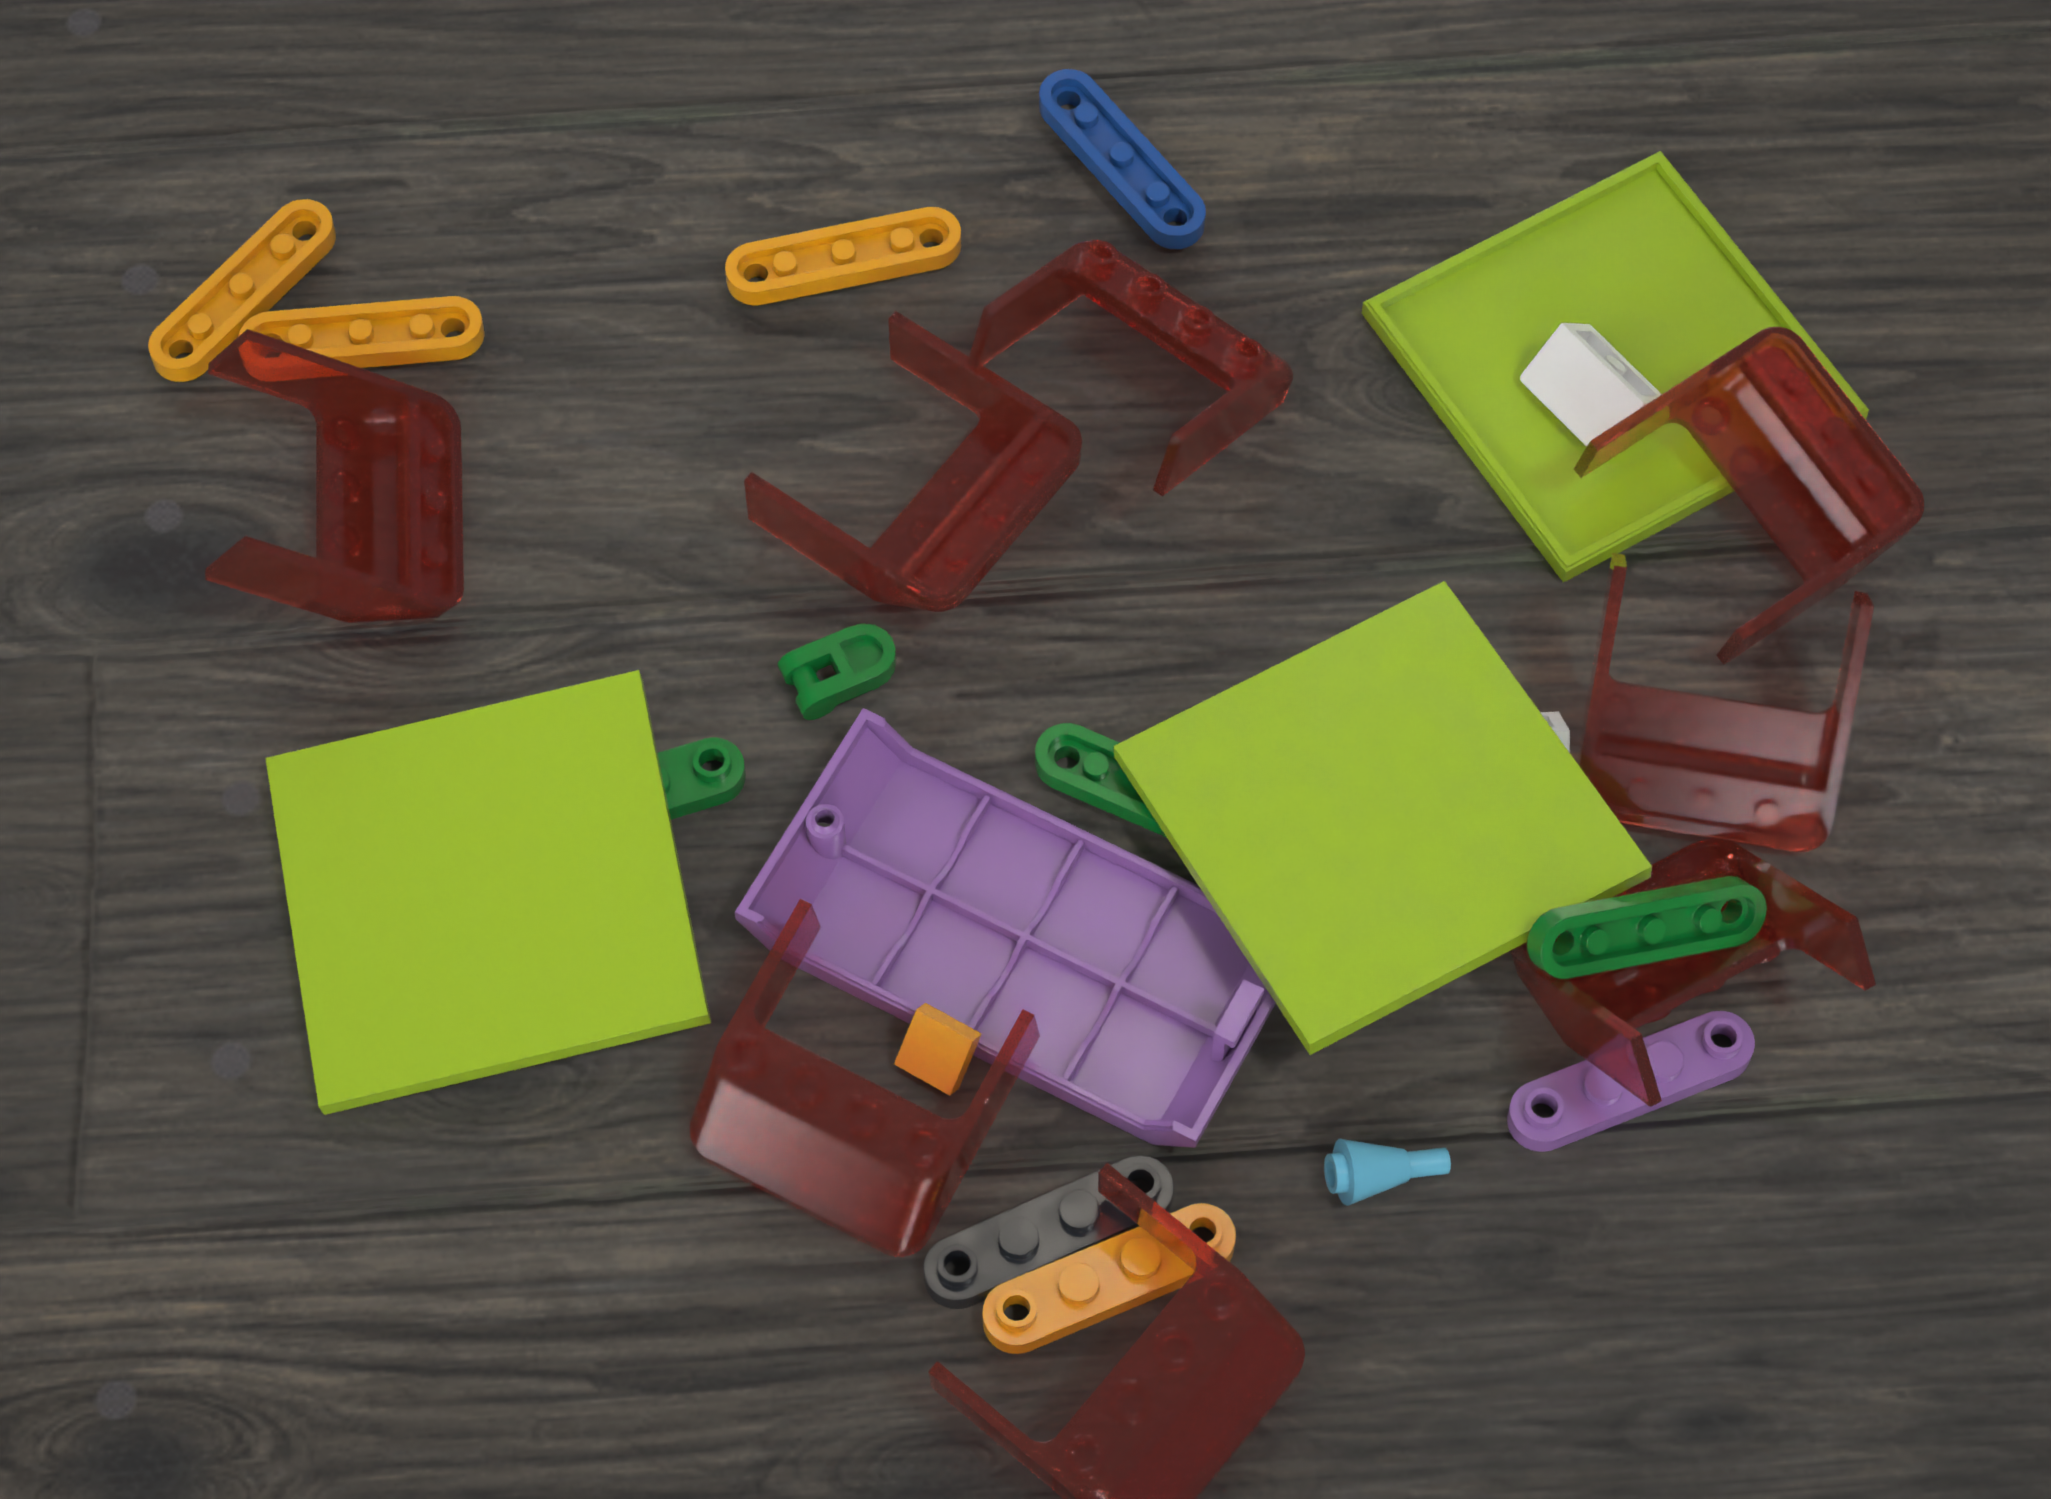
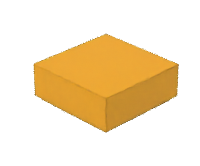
M925 1002L915 1011L894 1065L950 1096L959 1089L982 1033Z

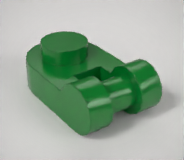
M862 623L847 627L788 652L778 661L777 666L786 684L795 686L798 692L795 702L804 719L816 720L829 714L838 704L870 692L887 683L895 672L896 648L893 638L886 630L877 625ZM832 665L836 675L820 681L816 674L818 670Z

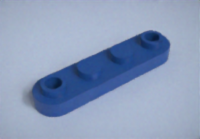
M1063 69L1047 76L1042 82L1039 91V110L1044 121L1156 244L1168 249H1183L1195 244L1203 235L1205 228L1206 208L1201 197L1089 75L1074 69ZM1070 104L1076 106V108L1067 110L1061 108V106ZM1175 221L1180 222L1183 225L1173 226L1167 223Z

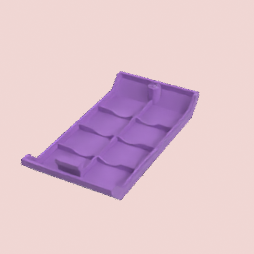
M865 708L861 710L735 911V919L777 958L909 1024L913 1019L916 1009L926 1002L982 1033L973 1056L1152 1145L1191 1148L1197 1146L1276 1004L1198 885L913 748L886 722L885 718ZM823 822L829 824L830 826L822 827L819 826L817 823Z

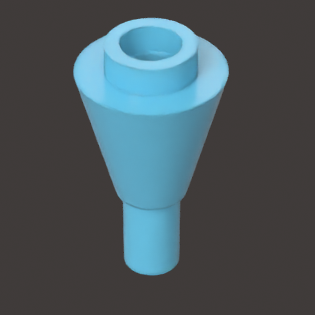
M1338 1139L1335 1142L1333 1153L1327 1154L1324 1161L1327 1187L1330 1193H1338L1341 1202L1346 1206L1404 1184L1410 1178L1449 1174L1451 1169L1450 1155L1445 1147L1407 1152L1402 1148Z

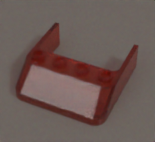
M1102 240L1076 243L986 305L983 309L967 362L975 369H979L1077 298L1084 295L1228 391L1172 434L1153 487V491L1162 497L1281 405L1286 399L1293 380V371L1283 358L1148 268L1116 250L1110 243Z
M895 311L888 319L890 359L972 410L979 418L978 425L871 548L753 472L744 480L748 519L872 600L884 604L944 612L959 606L1074 473L1081 461L1082 437L1079 429L1072 421Z
M1769 327L1761 330L1592 439L1574 467L1579 477L1583 478L1661 426L1668 423L1680 424L1689 431L1802 577L1804 585L1736 629L1716 655L1723 665L1848 582L1906 536L1919 522L1924 512V498L1913 479L1802 338L1795 332L1783 327Z
M246 329L208 363V374L302 405L313 414L316 421V558L244 536L205 569V580L347 623L438 618L460 602L464 593L461 424L455 409L448 401L429 391Z
M1612 553L1585 706L1578 765L1621 824L1792 852H1808L1821 846L1829 837L1833 827L1874 605L1868 593L1854 592L1833 703L1829 708L1821 712L1796 710L1626 683L1614 679L1609 674L1627 564L1625 555Z
M1710 838L1692 843L1652 864L1651 878L1614 897L1726 876L1738 877L1759 889L1764 895L1767 906L1765 921L1760 931L1747 943L1740 946L1569 979L1555 978L1537 967L1528 955L1527 942L1510 952L1519 978L1563 1042L1637 1098L1652 1107L1661 1102L1662 1099L1642 1034L1635 1030L1636 1028L1665 1018L1677 1006L1702 993L1719 989L1729 978L1755 964L1771 961L1781 951L1788 949H1798L1805 952L1866 991L1875 986L1876 983L1858 918L1735 842L1724 838ZM1728 901L1723 905L1721 912L1725 910Z
M800 899L716 1047L690 1121V1138L697 1152L708 1163L887 1255L894 1257L909 1256L921 1250L931 1238L1040 1037L1035 1015L1022 1009L968 1110L962 1116L955 1119L942 1118L765 1028L821 928L812 904Z
M1106 1163L1098 1172V1192L1194 1270L1192 1276L1060 1433L1050 1441L1037 1442L1027 1437L938 1361L928 1371L931 1388L1063 1499H1198L1298 1378L1305 1358L1304 1344L1294 1327L1239 1269L1109 1163Z

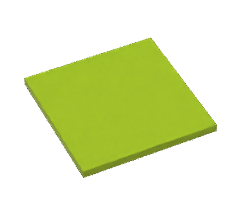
M1661 151L1364 301L1362 306L1364 318L1563 583L1866 421L1869 412L1866 405ZM1561 323L1590 324L1671 403L1657 422H1635L1606 457H1597L1520 380L1523 371Z
M1445 581L1113 746L1114 758L1309 1055L1526 943L1533 924L1545 912L1558 907L1612 898L1651 878L1652 865Z
M639 670L265 758L318 1106L324 1115L711 1023L644 683Z

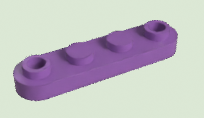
M1712 1011L1528 1082L1521 1086L1511 1099L1507 1114L1509 1131L1513 1138L1527 1149L1539 1152L1551 1151L1733 1080L1746 1070L1755 1048L1753 1032L1749 1025L1736 1014L1727 1011ZM1715 1034L1725 1035L1732 1041L1733 1045L1728 1048L1719 1047L1713 1043L1711 1036ZM1546 1104L1553 1109L1554 1115L1549 1118L1539 1117L1533 1112L1532 1106Z

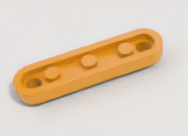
M310 199L295 200L284 205L156 327L149 338L148 348L153 365L162 377L170 381L186 382L203 375L238 341L240 329L249 318L262 312H268L329 253L335 244L336 231L331 213L326 206ZM303 235H313L309 240H298ZM191 353L187 357L176 359V356L179 354Z
M924 207L745 243L735 248L726 260L727 287L731 295L744 304L764 305L941 269L953 263L961 251V227L957 218L949 211L939 207ZM928 242H936L940 244L928 248L923 246L925 243ZM754 277H761L765 279L764 281L759 282L748 281Z
M459 296L262 312L252 316L243 324L239 332L238 341L243 359L251 370L261 375L274 376L460 360L472 355L480 348L485 332L480 310L472 301ZM453 331L462 332V334L458 336L445 337L447 334ZM270 347H281L277 352H265Z
M1205 1203L1192 1204L996 1286L985 1299L982 1313L985 1335L1001 1351L1011 1354L1027 1353L1211 1276L1224 1269L1233 1256L1236 1240L1234 1224L1222 1209L1214 1205ZM1205 1227L1214 1234V1238L1209 1242L1200 1243L1190 1236V1232L1195 1228ZM1020 1304L1028 1309L1029 1314L1022 1320L1014 1321L1009 1319L1004 1314V1311L1010 1305Z

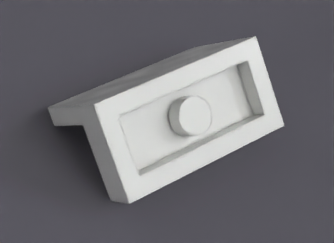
M1561 323L1520 376L1521 382L1597 457L1608 456L1635 422H1657L1671 405L1590 324Z

